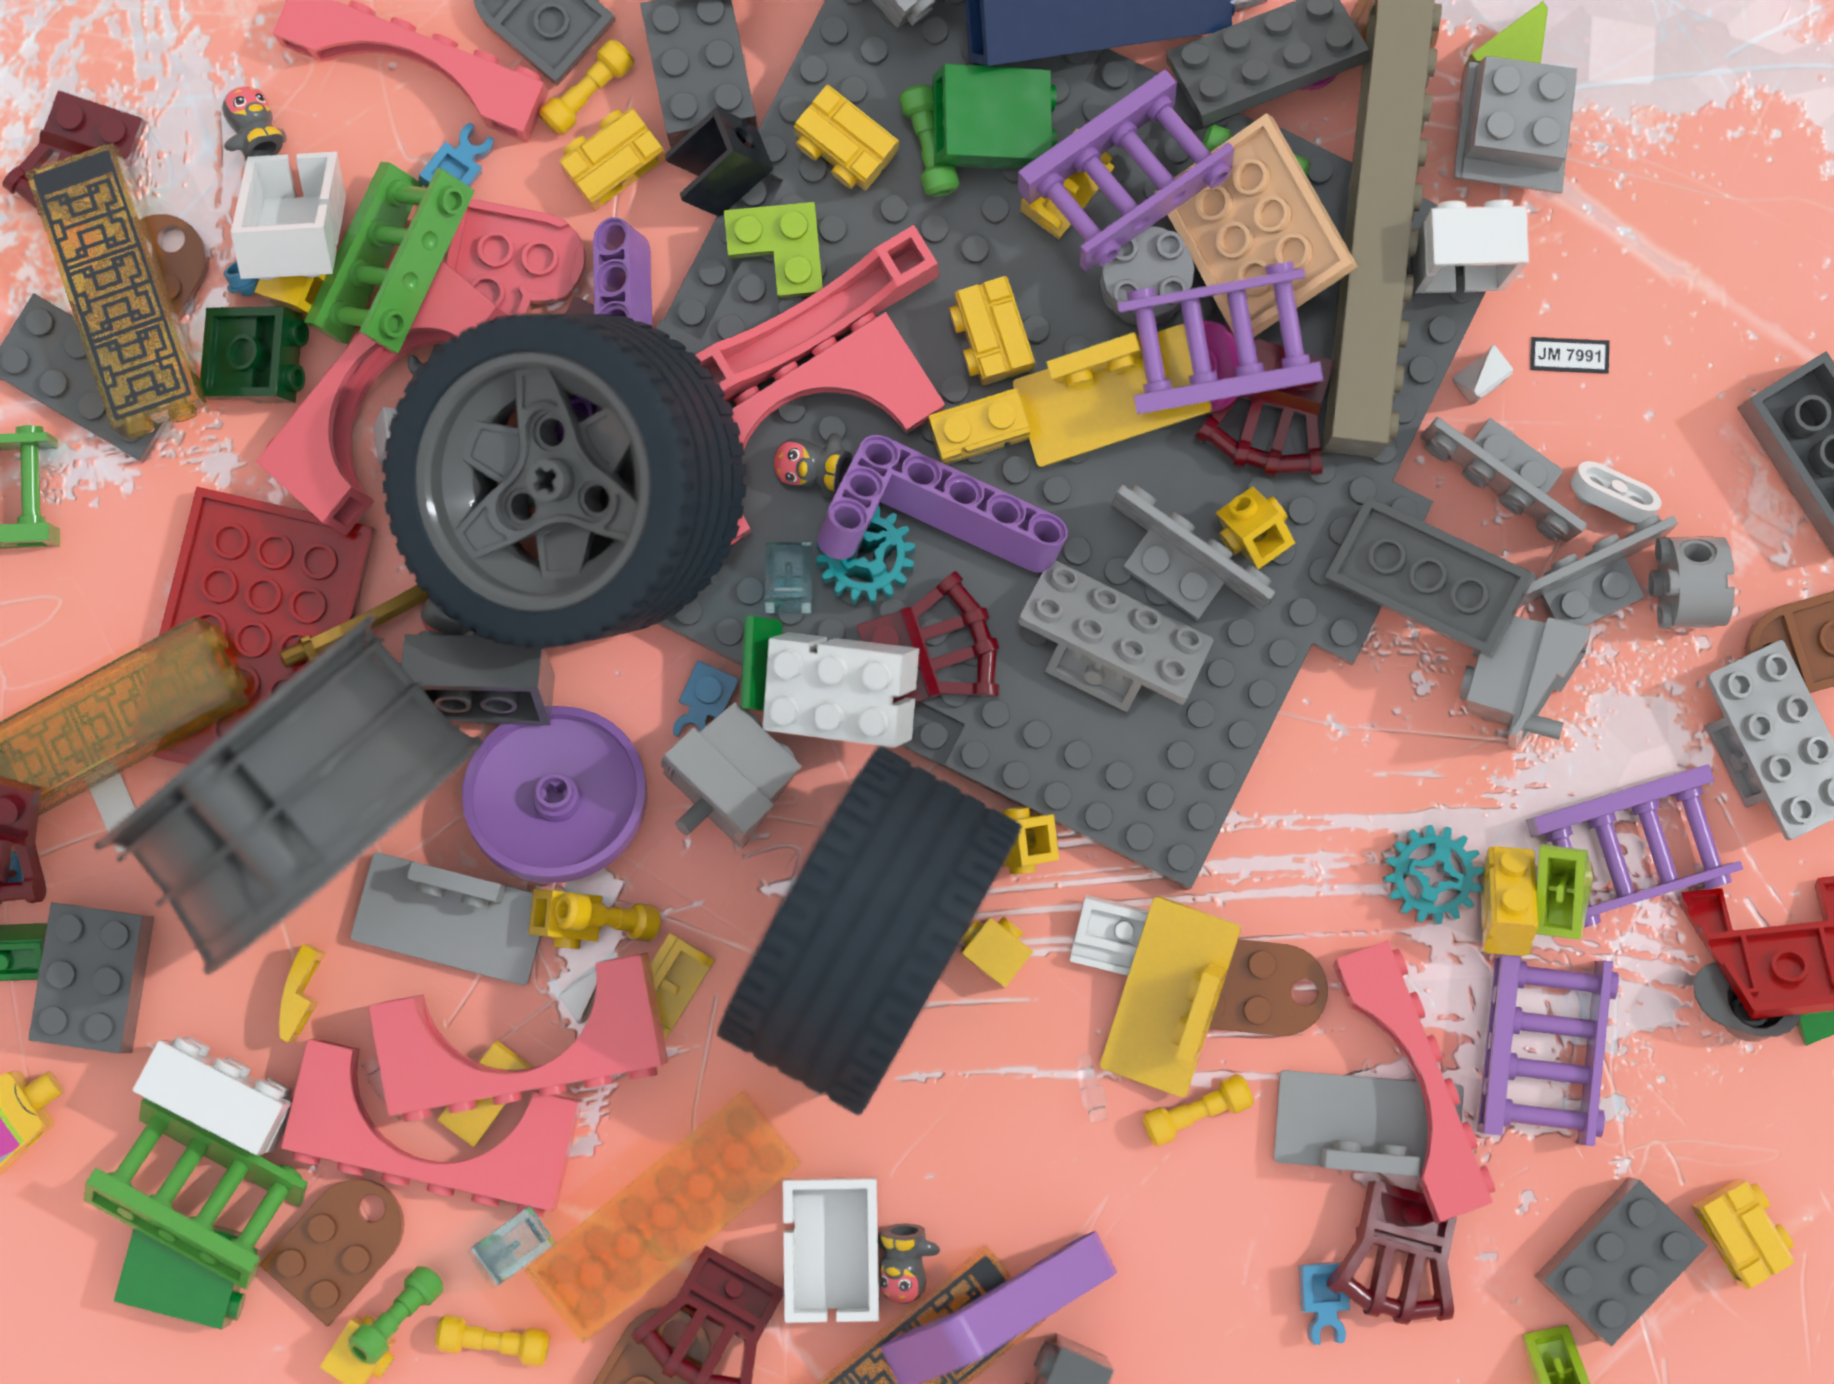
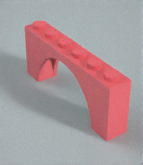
M442 260L399 353H392L358 332L334 365L327 369L322 380L305 401L297 406L293 416L280 432L268 442L265 450L255 462L322 523L346 536L374 502L357 477L351 447L353 426L358 409L374 381L392 363L404 355L422 347L444 344L452 337H459L460 332L469 327H477L478 323L496 320L497 317L507 316L508 314Z
M871 312L850 326L853 333L837 342L835 337H831L816 346L811 351L814 357L806 363L798 366L796 361L778 370L773 375L775 382L760 391L757 386H754L736 397L734 402L737 406L732 409L734 412L732 418L734 422L738 423L741 433L738 435L739 442H743L745 450L754 431L771 413L790 401L812 394L839 393L861 398L887 413L906 435L926 423L928 415L944 411L945 403L888 314L885 312L876 318L874 313ZM742 515L741 519H738L737 525L740 527L736 539H732L731 545L752 533L744 515Z
M648 952L595 963L597 975L595 1001L592 1012L581 1034L557 1058L544 1065L529 1069L506 1070L493 1068L463 1055L443 1037L436 1027L428 1011L424 994L369 1005L388 1116L403 1114L404 1122L431 1117L430 1108L448 1105L449 1113H457L477 1108L475 1100L493 1097L494 1105L522 1100V1091L538 1089L539 1097L567 1092L566 1083L583 1080L585 1088H593L611 1084V1075L629 1072L630 1080L658 1075L656 1067L667 1063L668 1056Z
M307 1039L281 1149L293 1151L292 1160L313 1165H319L320 1158L337 1161V1170L355 1175H364L365 1168L383 1172L381 1180L403 1186H409L410 1179L428 1183L427 1191L446 1196H454L455 1189L473 1193L471 1201L488 1206L498 1207L500 1200L517 1203V1212L536 1217H544L545 1210L554 1211L557 1209L582 1100L556 1094L539 1097V1091H533L529 1105L518 1125L508 1137L490 1151L464 1161L439 1162L414 1156L394 1145L378 1130L369 1117L358 1086L357 1069L360 1049L319 1039Z

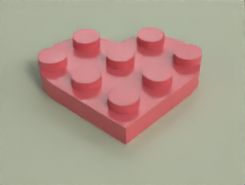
M471 198L450 243L446 263L508 315L529 314L533 304L563 302L571 297L573 291L579 286L586 270V251L579 234L562 218L545 212Z

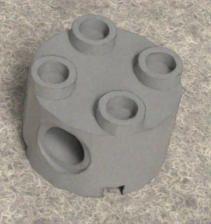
M1150 226L1123 245L1120 253L1111 262L1102 266L1099 286L1105 304L1116 315L1120 316L1121 320L1130 325H1137L1135 311L1119 312L1118 303L1128 301L1127 292L1154 287L1156 296L1191 289L1194 265L1190 250L1186 247L1178 233L1168 231L1162 227ZM1181 302L1154 306L1153 311L1156 325L1164 323L1180 310Z
M1714 536L1657 538L1655 556L1658 570H1651L1649 572L1648 587L1650 596L1658 597L1659 600L1657 606L1658 627L1660 629L1714 628L1716 626L1728 625L1733 613L1735 587H1728L1727 575H1735L1732 552L1727 539Z

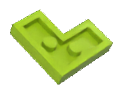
M815 202L724 210L729 259L774 255L778 299L807 297L823 288Z

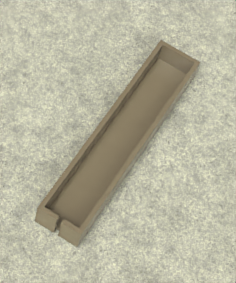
M1372 0L1368 10L1365 43L1370 50V61L1364 63L1362 67L1344 243L1358 267L1342 277L1339 282L1331 360L1335 362L1328 385L1321 452L1376 458L1385 446L1390 445L1391 439H1396L1399 411H1392V403L1396 393L1401 392L1404 377V366L1397 365V356H1399L1401 347L1405 348L1409 329V321L1401 319L1405 302H1410L1414 281V276L1406 274L1410 257H1415L1418 243V229H1411V222H1413L1415 211L1419 212L1421 208L1423 184L1416 183V178L1418 177L1420 166L1424 167L1428 148V139L1420 137L1424 128V122H1428L1430 119L1433 95L1425 93V89L1428 86L1429 76L1433 77L1435 73L1437 49L1430 48V45L1432 44L1434 32L1439 31L1442 15V4H1436L1435 0Z

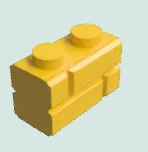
M826 85L793 126L794 135L799 138L795 143L796 146L815 161L820 156L834 166L831 170L832 175L850 189L856 184L866 191L899 151L898 139L830 85Z
M632 107L624 113L618 109L607 115L599 123L600 131L589 139L580 136L570 142L563 150L565 156L559 160L565 174L594 211L666 159L664 149Z
M999 277L955 292L954 301L956 305L948 308L955 332L960 333L964 331L970 347L962 350L970 377L979 375L981 384L988 385L1008 377L1032 371L1035 367V360L1008 277Z
M1017 388L928 415V425L939 460L946 465L1003 448L1006 442L1013 445L1029 440L1031 432Z
M1489 847L1485 863L1482 867L1484 868V873L1480 874V886L1483 887L1481 892L1482 929L1484 930L1482 934L1483 951L1501 955H1529L1533 939H1535L1538 930L1535 852L1524 848Z
M1738 1178L1691 1206L1738 1287L1747 1290L1751 1289L1795 1262L1789 1250L1794 1248V1243L1780 1223L1774 1226L1765 1211L1770 1207L1769 1200L1757 1183L1750 1185L1747 1180Z

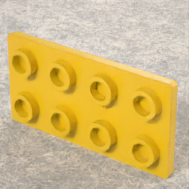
M1179 324L1158 331L1165 379L1171 380L1172 388L1190 385L1189 376L1193 375L1185 325ZM1135 332L1047 361L1048 369L1013 381V387L1018 390L1030 427L1029 440L1036 463L1040 467L1073 458L1212 411L1211 401L1137 414L1134 395L1144 394L1143 384H1147L1139 335Z
M1156 896L1152 900L1101 1058L1100 1067L1102 1069L1182 1098L1188 1094L1242 929L1240 924L1161 896Z

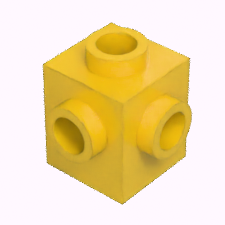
M1253 486L1215 512L1224 528L1219 533V536L1225 546L1234 556L1241 552L1258 570L1295 544L1284 521L1288 518L1280 503L1273 496L1266 499Z
M1029 807L1002 810L1003 814L1022 825L1019 837L1002 867H1009L1010 874H1024L1036 872V864L1059 860L1054 814L1030 815Z

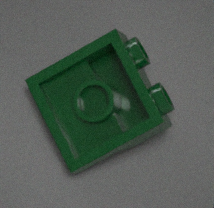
M284 306L206 308L198 397L207 400H249L255 403H296V393L301 391L305 385V372L303 367L299 365L300 347H304L309 339V328L303 320V314Z

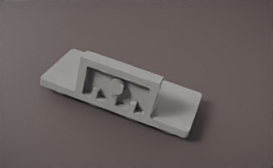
M1436 417L1421 434L1420 438L1427 442L1424 447L1431 455L1443 462H1447L1450 459L1462 467L1464 470L1461 474L1466 480L1481 489H1484L1487 485L1501 495L1498 501L1506 509L1519 516L1524 512L1538 522L1535 526L1536 529L1548 539L1554 542H1558L1560 539L1568 542L1586 528V522L1547 495L1564 470L1492 418L1487 420L1473 441L1439 417Z
M1124 485L1120 486L1111 505L1148 531L1122 569L1197 621L1223 584L1261 610L1273 597L1275 591L1268 587L1271 580L1265 574L1248 565L1244 570L1230 560L1233 555L1230 550L1213 539H1209L1205 543L1191 533L1195 527L1179 514L1171 512L1167 516L1153 506L1156 503L1155 498L1136 485H1133L1131 489Z
M1658 514L1636 524L1633 527L1634 530L1625 535L1626 538L1622 540L1619 539L1617 534L1611 535L1592 546L1593 550L1586 553L1585 557L1580 560L1576 553L1553 563L1551 565L1552 569L1544 573V577L1537 579L1535 573H1533L1535 578L1519 608L1541 598L1550 618L1586 627L1643 600L1645 595L1626 558L1656 544L1657 538L1666 537L1678 525L1675 516L1673 515L1665 520H1661Z
M1055 561L1050 569L1042 572L1018 619V623L1021 626L1058 643L1046 667V673L1125 712H1128L1141 685L1179 704H1184L1214 641L1212 637L1058 561Z
M1783 640L1776 641L1706 675V681L1724 717L1705 725L1745 808L1766 801L1787 841L1793 840L1833 820L1834 740Z
M375 852L372 856L350 936L351 940L519 985H527L529 982L541 936L528 935L532 892Z
M1282 1070L1280 1072L1273 1154L1275 1162L1321 1166L1327 1169L1410 1176L1420 1175L1425 1159L1428 1132L1425 1104L1418 1081ZM1454 1084L1460 1098V1104L1456 1105L1455 1108L1462 1123L1464 1088L1462 1085Z

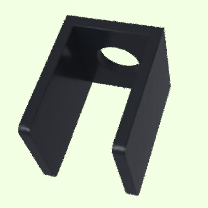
M715 107L665 154L668 163L698 176L680 192L681 200L718 217L722 216L724 210H729L774 169L757 126L718 107ZM746 141L748 142L750 148L744 145Z

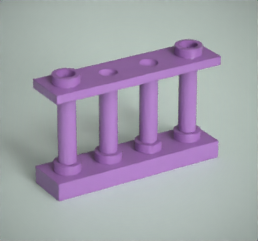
M1166 69L1018 171V192L1030 205L1041 196L1044 199L1049 198L1085 240V243L1080 246V266L1085 272L1096 264L1104 266L1111 262L1120 253L1123 245L1207 186L1210 188L1219 186L1231 173L1234 148L1228 142L1214 153H1210L1174 111L1177 82ZM1150 120L1153 122L1159 121L1196 164L1177 179L1172 177L1136 134L1138 129ZM1113 146L1123 147L1159 189L1157 193L1140 205H1137L1100 161L1101 155ZM1077 171L1080 173L1086 172L1122 215L1120 219L1103 231L1096 226L1063 186L1064 180Z
M1293 261L1265 266L1267 275L1157 296L1155 295L1154 287L1127 292L1128 301L1118 303L1119 312L1135 311L1147 384H1143L1144 394L1134 395L1137 414L1322 381L1323 375L1320 361L1311 363L1309 354L1304 355L1292 281L1306 278L1304 268L1294 270ZM1273 284L1286 358L1281 359L1283 368L1264 371L1263 362L1258 363L1245 290ZM1227 293L1240 367H1235L1236 377L1218 380L1217 371L1212 372L1199 298ZM1181 302L1193 375L1189 376L1190 385L1172 388L1171 380L1165 379L1153 307Z
M1709 764L1526 820L1531 837L1544 834L1546 841H1551L1553 846L1573 848L1569 835H1573L1571 825L1588 820L1590 829L1595 828L1617 897L1591 905L1589 899L1584 928L1601 923L1600 913L1701 882L1704 883L1706 890L1733 882L1731 873L1744 870L1741 861L1722 865L1700 798V795L1704 794L1701 785L1715 781ZM1675 794L1677 802L1682 801L1704 868V871L1678 878L1656 810L1661 808L1658 799ZM1630 807L1632 808L1633 815H1639L1661 883L1636 892L1613 822L1617 821L1614 812Z
M1495 954L1477 1132L1503 1136V1126L1509 1127L1511 1122L1578 1130L1577 1144L1595 1147L1596 1137H1602L1605 1126V1112L1599 1109L1609 1001L1616 998L1619 986L1618 972H1613V961H1595L1594 974L1531 967L1527 966L1526 961H1520L1521 956ZM1525 984L1592 992L1590 1018L1587 1020L1522 1012V1007L1516 1006L1517 989H1523ZM1520 1030L1587 1038L1585 1066L1518 1058L1517 1053L1511 1052L1513 1034H1519ZM1519 1076L1583 1084L1580 1112L1513 1104L1512 1099L1506 1098L1508 1080L1514 1081L1515 1077Z

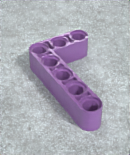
M619 217L605 219L597 226L593 237L594 314L632 318L634 321H641L652 325L651 249L649 241L625 220ZM578 394L569 396L572 409L580 413L585 419L603 410ZM559 421L555 433L558 440L562 442L565 431Z
M871 435L861 442L829 506L818 533L817 542L823 553L835 559L852 557L857 551L881 502L1026 570L1041 573L1050 569L1055 563L1067 539L1068 529L1061 518L888 437Z
M1093 1231L1068 1243L956 1312L909 1330L883 1344L880 1349L898 1384H920L962 1368L984 1357L1117 1273V1270L1097 1231Z

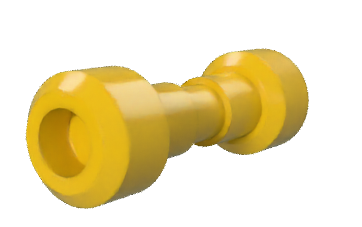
M608 40L597 51L598 61L585 73L586 76L575 87L572 86L561 98L551 97L539 109V117L557 135H566L577 124L576 114L588 103V99L598 89H602L613 77L622 78L634 66L633 56L617 40Z
M566 892L559 898L555 907V918L558 925L563 929L581 931L587 925L602 927L604 925L610 926L614 930L626 931L630 939L649 942L656 937L661 928L659 910L655 906L635 903L630 908H608L604 904L592 903L585 894Z
M1235 1074L1221 1080L1219 1089L1203 1095L1200 1100L1188 1105L1184 1103L1168 1111L1165 1108L1157 1107L1144 1113L1141 1120L1152 1145L1161 1147L1174 1141L1177 1135L1176 1132L1194 1125L1193 1122L1207 1116L1213 1117L1227 1110L1233 1114H1238L1252 1108L1254 1099L1245 1078L1242 1075Z
M445 1314L440 1318L437 1326L435 1346L440 1352L453 1354L459 1353L463 1348L480 1351L483 1349L500 1351V1354L519 1357L523 1365L541 1367L547 1361L550 1334L547 1330L531 1327L523 1333L489 1331L485 1327L467 1325L464 1317Z

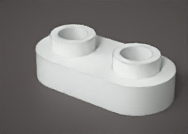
M1582 462L1570 481L1571 487L1580 501L1587 505L1598 506L1618 515L1624 522L1636 525L1656 515L1662 504L1659 495L1648 485L1597 462Z

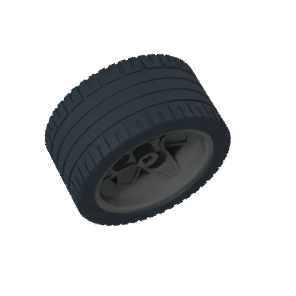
M583 313L516 314L497 317L496 320L478 323L477 327H469L460 332L459 337H452L443 344L444 348L437 349L428 357L429 362L420 366L415 373L417 377L414 380H410L406 386L404 398L399 399L395 408L397 412L396 417H392L388 429L391 433L390 438H386L384 451L387 452L386 459H383L382 472L385 473V480L382 481L383 494H386L387 502H384L386 515H390L391 522L388 524L391 534L396 537L397 542L395 545L399 554L403 555L406 560L404 562L410 574L415 575V582L420 589L427 591L429 594L428 598L436 606H441L443 613L452 620L457 619L459 620V625L469 631L476 630L477 635L486 639L495 638V642L501 644H513L515 647L522 648L534 647V649L555 648L626 634L658 624L666 620L668 616H673L681 611L684 607L683 605L694 601L698 597V592L705 590L712 582L711 577L717 575L723 566L722 560L728 557L733 547L731 541L736 539L740 527L737 523L738 519L742 518L744 505H741L742 498L746 496V484H743V477L746 476V464H743L742 456L745 453L743 442H739L738 435L741 433L738 423L734 422L732 418L734 412L730 403L725 402L723 398L725 393L719 384L714 383L712 380L714 376L708 368L700 365L701 360L692 352H687L686 346L678 340L669 339V334L660 329H652V325L641 321H634L632 318L623 316ZM569 392L587 398L603 410L585 419L580 413L572 409ZM517 408L518 427L508 426L507 422L513 411ZM559 421L565 431L562 442L558 440L555 433ZM630 452L635 470V494L629 483L617 474ZM603 487L607 490L610 498L607 508L603 507L600 501V492ZM530 495L536 503V510L533 516L527 508V501ZM594 533L616 539L602 554L589 561ZM536 535L539 560L530 556L519 542Z
M884 746L877 747L868 758L814 844L751 957L717 1029V1035L722 1040L745 1053H753V1057L770 1067L775 1066L780 1073L796 1082L798 1080L803 1082V1086L817 1094L829 1096L828 1100L856 1116L861 1115L867 1108L1022 829L1021 823L994 808H986V804L969 794L964 795L959 788L943 779L939 781L934 774L918 765L916 767L911 766L912 762Z

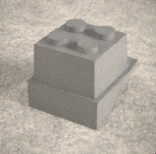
M1485 56L1480 63L1469 61L1463 71L1461 81L1453 179L1561 194L1563 192L1577 68Z
M1514 616L1492 659L1474 650L1472 652L1473 656L1478 657L1476 667L1467 665L1460 689V699L1467 700V713L1511 726L1508 737L1509 749L1516 750L1527 732L1559 740L1564 722L1538 715L1553 691L1562 692L1585 656L1591 628L1550 617L1547 618L1546 622Z
M734 702L700 732L693 727L664 754L660 767L664 769L663 774L694 803L675 822L677 829L682 834L689 835L708 817L739 848L743 849L802 766L796 761L789 747L781 742H776L763 730L761 722L753 713L743 710Z

